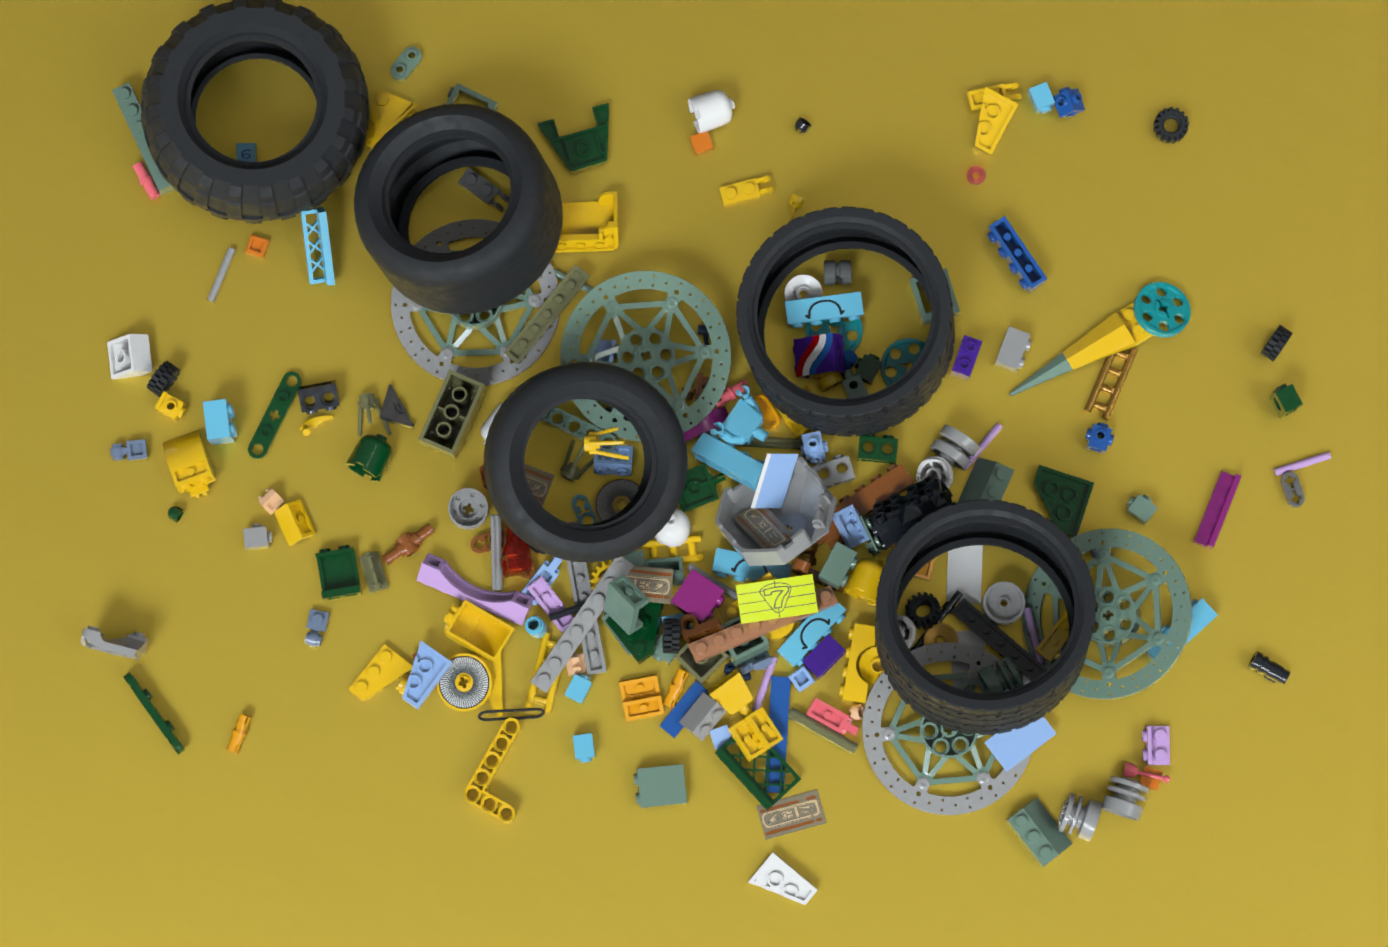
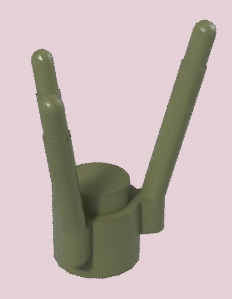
M365 393L359 396V437L362 435L363 411L367 413L369 424H372L371 411L375 407L380 415L379 399H375L374 393ZM382 420L388 435H391L392 433L387 421Z
M575 440L571 441L564 464L560 469L562 471L560 475L570 482H574L575 479L579 480L581 475L594 463L593 458L578 471L579 467L576 464L584 452V444L573 463L569 462Z

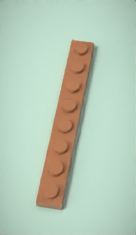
M830 585L815 591L818 613L838 605ZM816 613L744 624L738 623L688 644L695 663H699Z

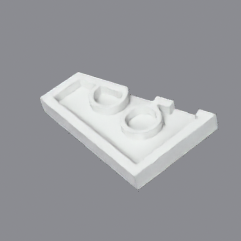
M774 852L748 882L804 905L807 904L818 890Z

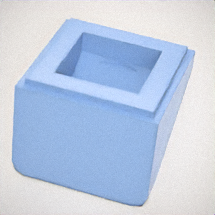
M802 666L788 676L799 692L816 682L806 666Z
M728 725L710 731L715 750L721 748L732 738L728 731Z

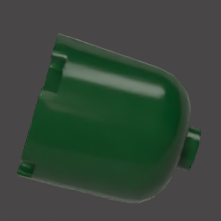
M381 434L376 436L365 435L357 443L346 465H349L348 468L357 475L363 477L365 474L372 477L370 481L378 483L392 458V447L386 442L387 438Z

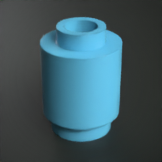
M531 616L525 622V629L532 637L541 638L547 632V624L540 617Z

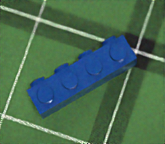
M1003 216L988 227L987 236L992 243L995 242L999 247L997 251L1003 259L1006 258L1009 262L1008 267L1014 275H1018L1021 287L1031 293L1046 283L1047 277L1007 218Z

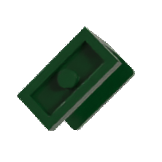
M342 545L338 547V550L333 551L330 548H325L315 554L322 588L321 594L324 601L362 594L356 554L353 547Z

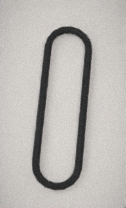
M541 708L486 710L478 714V719L482 721H500L508 718H515L516 720L536 719L542 717L545 711ZM519 711L542 712L540 715L502 718L481 717V715L485 713Z

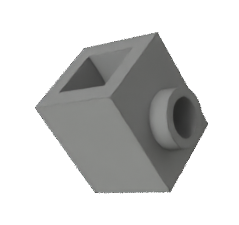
M253 524L252 528L243 529L244 544L247 550L270 548L273 536L272 531H268L266 526L263 527V524Z

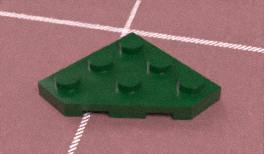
M1039 465L1033 485L1052 522L1068 536H1077L1094 483Z
M648 602L647 605L640 608L638 618L643 622V627L631 635H628L611 617L605 620L639 665L655 654V644L659 633L663 603Z

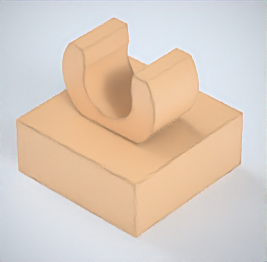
M267 488L265 490L267 493L263 497L259 496L258 502L272 515L285 501L272 488Z
M584 653L572 655L566 663L568 676L587 673Z

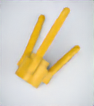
M618 427L598 432H589V436H584V451H589V454L629 459V456L596 450L600 449V445L624 444V441H600V437H596L619 430Z

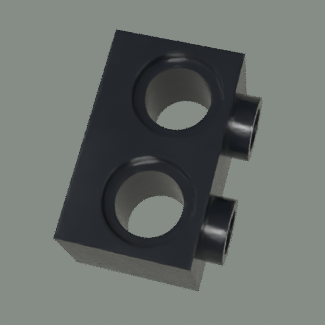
M336 380L298 387L297 391L302 413L314 414L319 409L330 411L340 406ZM326 392H330L334 395V398L326 400L323 395ZM312 396L315 402L308 404L305 402V397Z

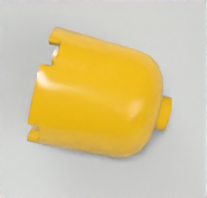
M876 557L859 560L844 587L845 593L857 600L860 597L867 599V604L876 606L877 588L884 566L882 564L883 561Z

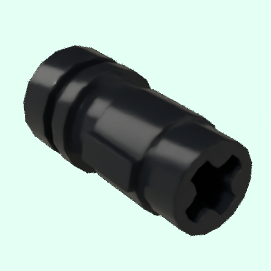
M1259 651L1253 655L1248 665L1249 669L1256 670V673H1262L1268 680L1274 683L1278 682L1281 685L1285 684L1290 675V671L1274 661H1270L1269 657H1263V654Z

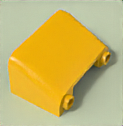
M605 191L599 195V201L562 202V231L555 253L613 251L617 249L619 245L617 191Z

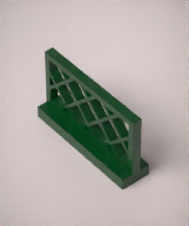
M733 737L715 752L716 756L767 811L801 780L798 774L773 747L767 750V756L759 755L756 757L767 758V769H755V759H753V769H745L741 765L742 757H745L742 755V751L740 750L739 755L731 754L726 749L731 743H736ZM769 751H771L775 756H769ZM735 757H740L739 762L735 759ZM769 758H775L781 762L780 770H769ZM747 771H753V777ZM755 771L766 772V783H757ZM769 772H780V784L768 783ZM782 773H791L796 779L791 784H782ZM760 785L766 786V791ZM768 786H780L779 795L774 800L768 795Z

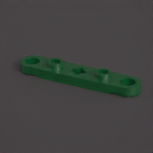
M288 372L283 376L248 446V452L252 458L263 459L268 453L298 393V387L302 385V379L298 373ZM291 376L297 378V384L293 387L287 385V379ZM278 411L280 418L272 420L271 412L275 413ZM257 444L263 446V452L259 455L253 453V447Z
M130 672L123 676L169 743L173 745L172 747H175L174 750L179 755L185 751L173 733L175 728L169 720L165 721L150 699L153 697L147 689L143 690Z

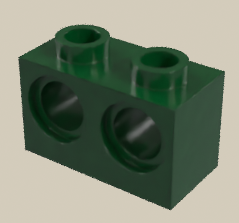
M872 433L860 436L857 461L895 464L898 439H894L892 435H883V438L875 437V434ZM871 443L874 449L871 452H867L863 449V445ZM890 445L893 451L886 454L882 451V447Z

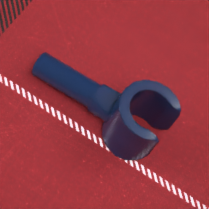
M698 325V335H704V345H709L706 326Z

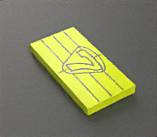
M813 574L735 585L741 624L818 613Z

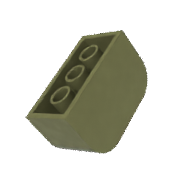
M449 369L419 436L420 444L457 458L486 394L485 384Z

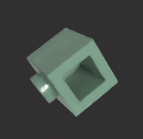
M1139 494L1136 498L1132 496L1126 505L1129 508L1126 512L1145 525L1158 507L1152 504L1153 500L1144 494L1142 496Z
M663 635L657 636L656 650L652 657L660 663L663 660L669 665L677 653H663Z

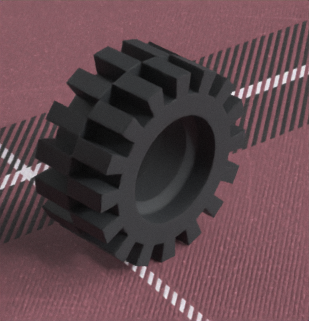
M1170 107L1169 109H1163L1162 112L1158 113L1153 123V130L1156 132L1155 136L1157 138L1160 137V141L1163 142L1164 140L1168 144L1170 142L1172 144L1176 143V141L1179 142L1188 131V117L1184 116V112H1180L1179 108L1173 109V107ZM1167 119H1174L1178 123V129L1175 132H1168L1164 128V122Z
M1279 325L1261 351V354L1274 362L1293 333Z
M169 361L163 362L159 369L155 371V374L151 376L152 378L147 384V389L161 397L163 391H169L174 381L177 380L180 369Z
M918 592L917 597L912 595V600L908 599V605H905L907 617L912 620L917 629L922 627L923 630H926V626L933 628L932 624L937 625V619L940 620V614H942L937 598H934L931 593L928 595L927 592H924L923 595L921 592ZM928 605L931 608L928 615L920 617L916 614L918 607Z
M679 618L663 619V653L679 654Z

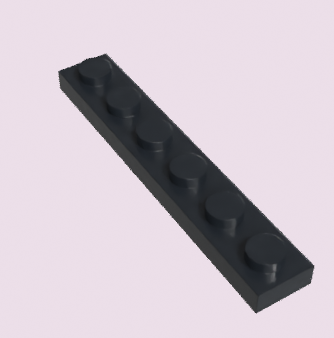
M965 598L951 611L953 616L1002 658L1008 656L1019 672L1030 682L1048 670Z

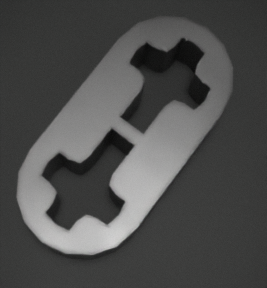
M1286 472L1282 475L1280 484L1287 504L1292 508H1298L1304 503V493L1298 476L1294 472ZM1287 476L1294 479L1292 489L1289 483H1285ZM1292 491H1294L1296 497H1300L1298 504L1295 501L1291 502L1293 497Z

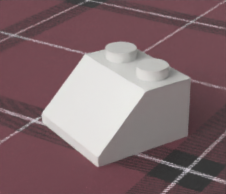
M127 334L107 342L111 379L136 377L153 372L148 334Z

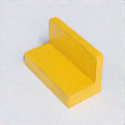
M301 499L286 503L274 512L289 546L316 534Z

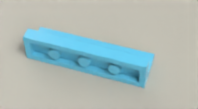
M323 207L307 209L300 213L309 283L325 282L327 286L335 285L326 211ZM316 213V221L312 225L307 223L305 215ZM312 230L319 235L314 244L308 240ZM315 248L321 252V256L317 261L311 259L310 256ZM317 266L323 270L324 277L313 278V271Z

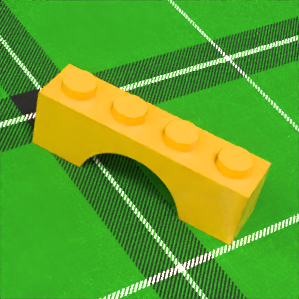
M855 623L854 628L850 627L848 638L852 639L851 647L847 646L845 657L849 659L848 665L843 667L842 676L846 678L845 684L840 685L839 696H842V701L865 704L868 683L863 681L858 675L856 661L863 651L875 646V626Z

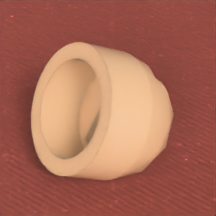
M852 705L848 710L851 711L849 717L854 720L863 719V705Z

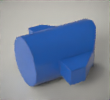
M851 350L844 352L845 371L852 369L858 360L857 354Z

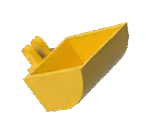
M199 430L164 442L165 457L175 487L179 493L189 492L191 497L195 496L196 498H199L201 493L207 495V491H209L208 484L216 481Z
M464 600L463 604L459 603L458 606L455 604L451 605L449 612L446 613L443 620L447 623L444 628L447 638L492 661H496L515 629L467 600Z

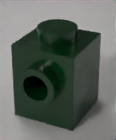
M871 353L869 356L864 354L863 358L859 357L854 366L857 368L854 376L860 375L863 382L872 385L882 364L879 361L880 358Z

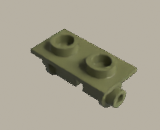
M378 551L373 553L367 552L360 556L370 593L389 588Z

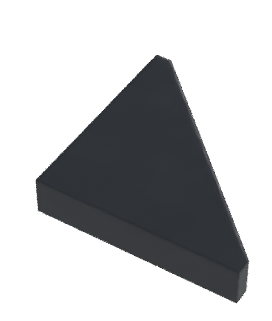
M389 384L379 419L413 429L414 424L406 413L407 411L401 400L396 395L393 386Z

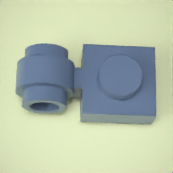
M146 439L126 441L127 448L123 447V444H113L110 449V455L114 461L124 460L126 454L128 461L148 459Z
M310 609L306 628L312 631L311 633L307 632L305 644L311 647L321 646L323 635H319V631L326 632L330 613Z

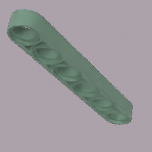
M557 407L541 418V421L584 441V436H586L589 430L596 432L602 430ZM554 414H561L563 416L562 421L555 423L552 420ZM572 422H578L580 424V427L577 431H571L569 429V425ZM611 433L596 436L600 437V441H604L607 438H611L613 441L616 440L615 436ZM600 445V449L606 452H612L617 447V445H613L607 448L604 445Z

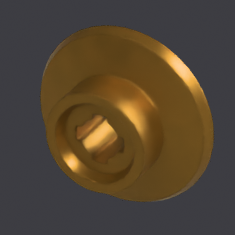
M945 623L933 624V628H928L924 634V646L938 643L936 638L943 637L945 642L958 643L956 631Z

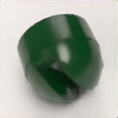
M173 506L168 510L169 519L175 523L184 514V510L177 506Z

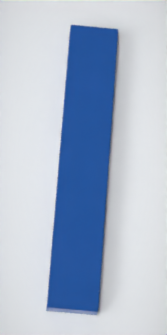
M771 676L769 718L783 737V740L774 745L773 748L786 761L791 680L789 677ZM769 751V756H775L771 751ZM769 758V770H780L781 762L778 759ZM769 772L768 783L780 784V772ZM782 773V784H784L785 773ZM768 786V793H779L780 786Z

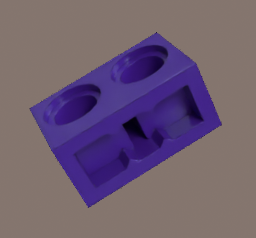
M964 335L951 375L969 380L982 344L981 340Z

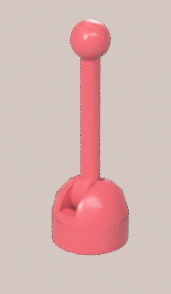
M1130 762L1125 764L1123 777L1133 778L1139 774L1163 780L1165 783L1170 782L1168 775L1160 776L1139 771L1135 764Z

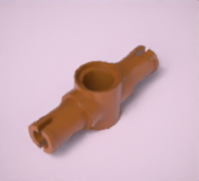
M428 523L415 533H405L396 540L393 549L381 556L388 566L401 556L409 557L421 548V542L435 533V531Z

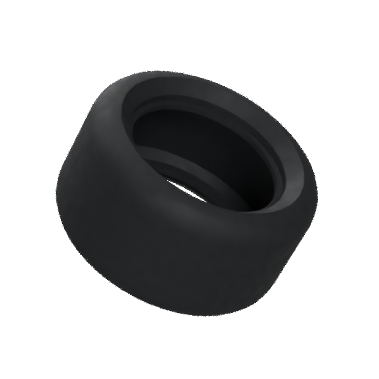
M446 104L422 110L405 118L384 134L375 144L362 165L355 187L354 214L357 229L365 248L387 279L400 293L418 305L433 311L448 314H472L491 310L513 300L527 290L542 275L555 254L560 240L563 222L562 201L557 182L530 136L519 125L505 115L487 107L473 104ZM479 166L497 170L510 178L511 191L506 212L497 227L479 243L467 249L451 253L429 252L410 244L408 227L414 204L426 187L440 176L455 169Z
M576 362L556 366L534 375L519 385L507 397L494 416L484 449V475L488 493L495 509L505 524L515 535L533 548L553 557L574 562H601L619 558L637 550L653 539L675 512L682 497L687 477L688 456L684 433L675 412L667 400L655 387L635 373L615 365L600 362ZM575 399L596 400L610 405L622 413L637 431L644 451L643 477L632 500L616 515L593 524H571L551 515L534 497L525 474V450L533 429L541 418L553 408Z

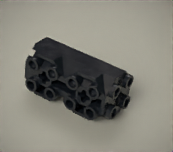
M929 475L924 480L909 485L905 496H901L896 492L873 505L874 510L870 515V519L874 525L871 526V529L876 537H880L881 544L885 550L894 548L898 540L907 533V530L915 523L920 522L928 514L948 505H956L955 501L952 502L951 497L953 495L943 480L940 481V479Z

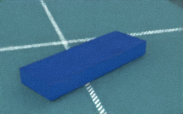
M695 681L661 723L660 727L675 739L684 727L679 723L703 692L708 696L710 695L708 690Z

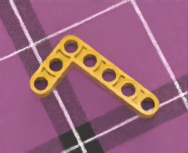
M508 718L503 722L464 791V797L469 803L505 823H510L515 819V809L489 794L486 790L521 730V725L515 718ZM509 722L517 724V729L514 732L507 731L506 726ZM499 739H506V748L499 749L497 741ZM492 755L498 759L497 764L494 766H490L487 763V759ZM482 772L488 775V780L484 783H480L477 778ZM472 789L478 791V797L475 800L468 798V792ZM493 799L495 807L493 809H486V800ZM506 808L512 811V816L509 819H504L501 815L502 811Z

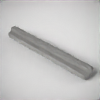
M492 514L490 516L492 589L502 590L501 517L499 514Z

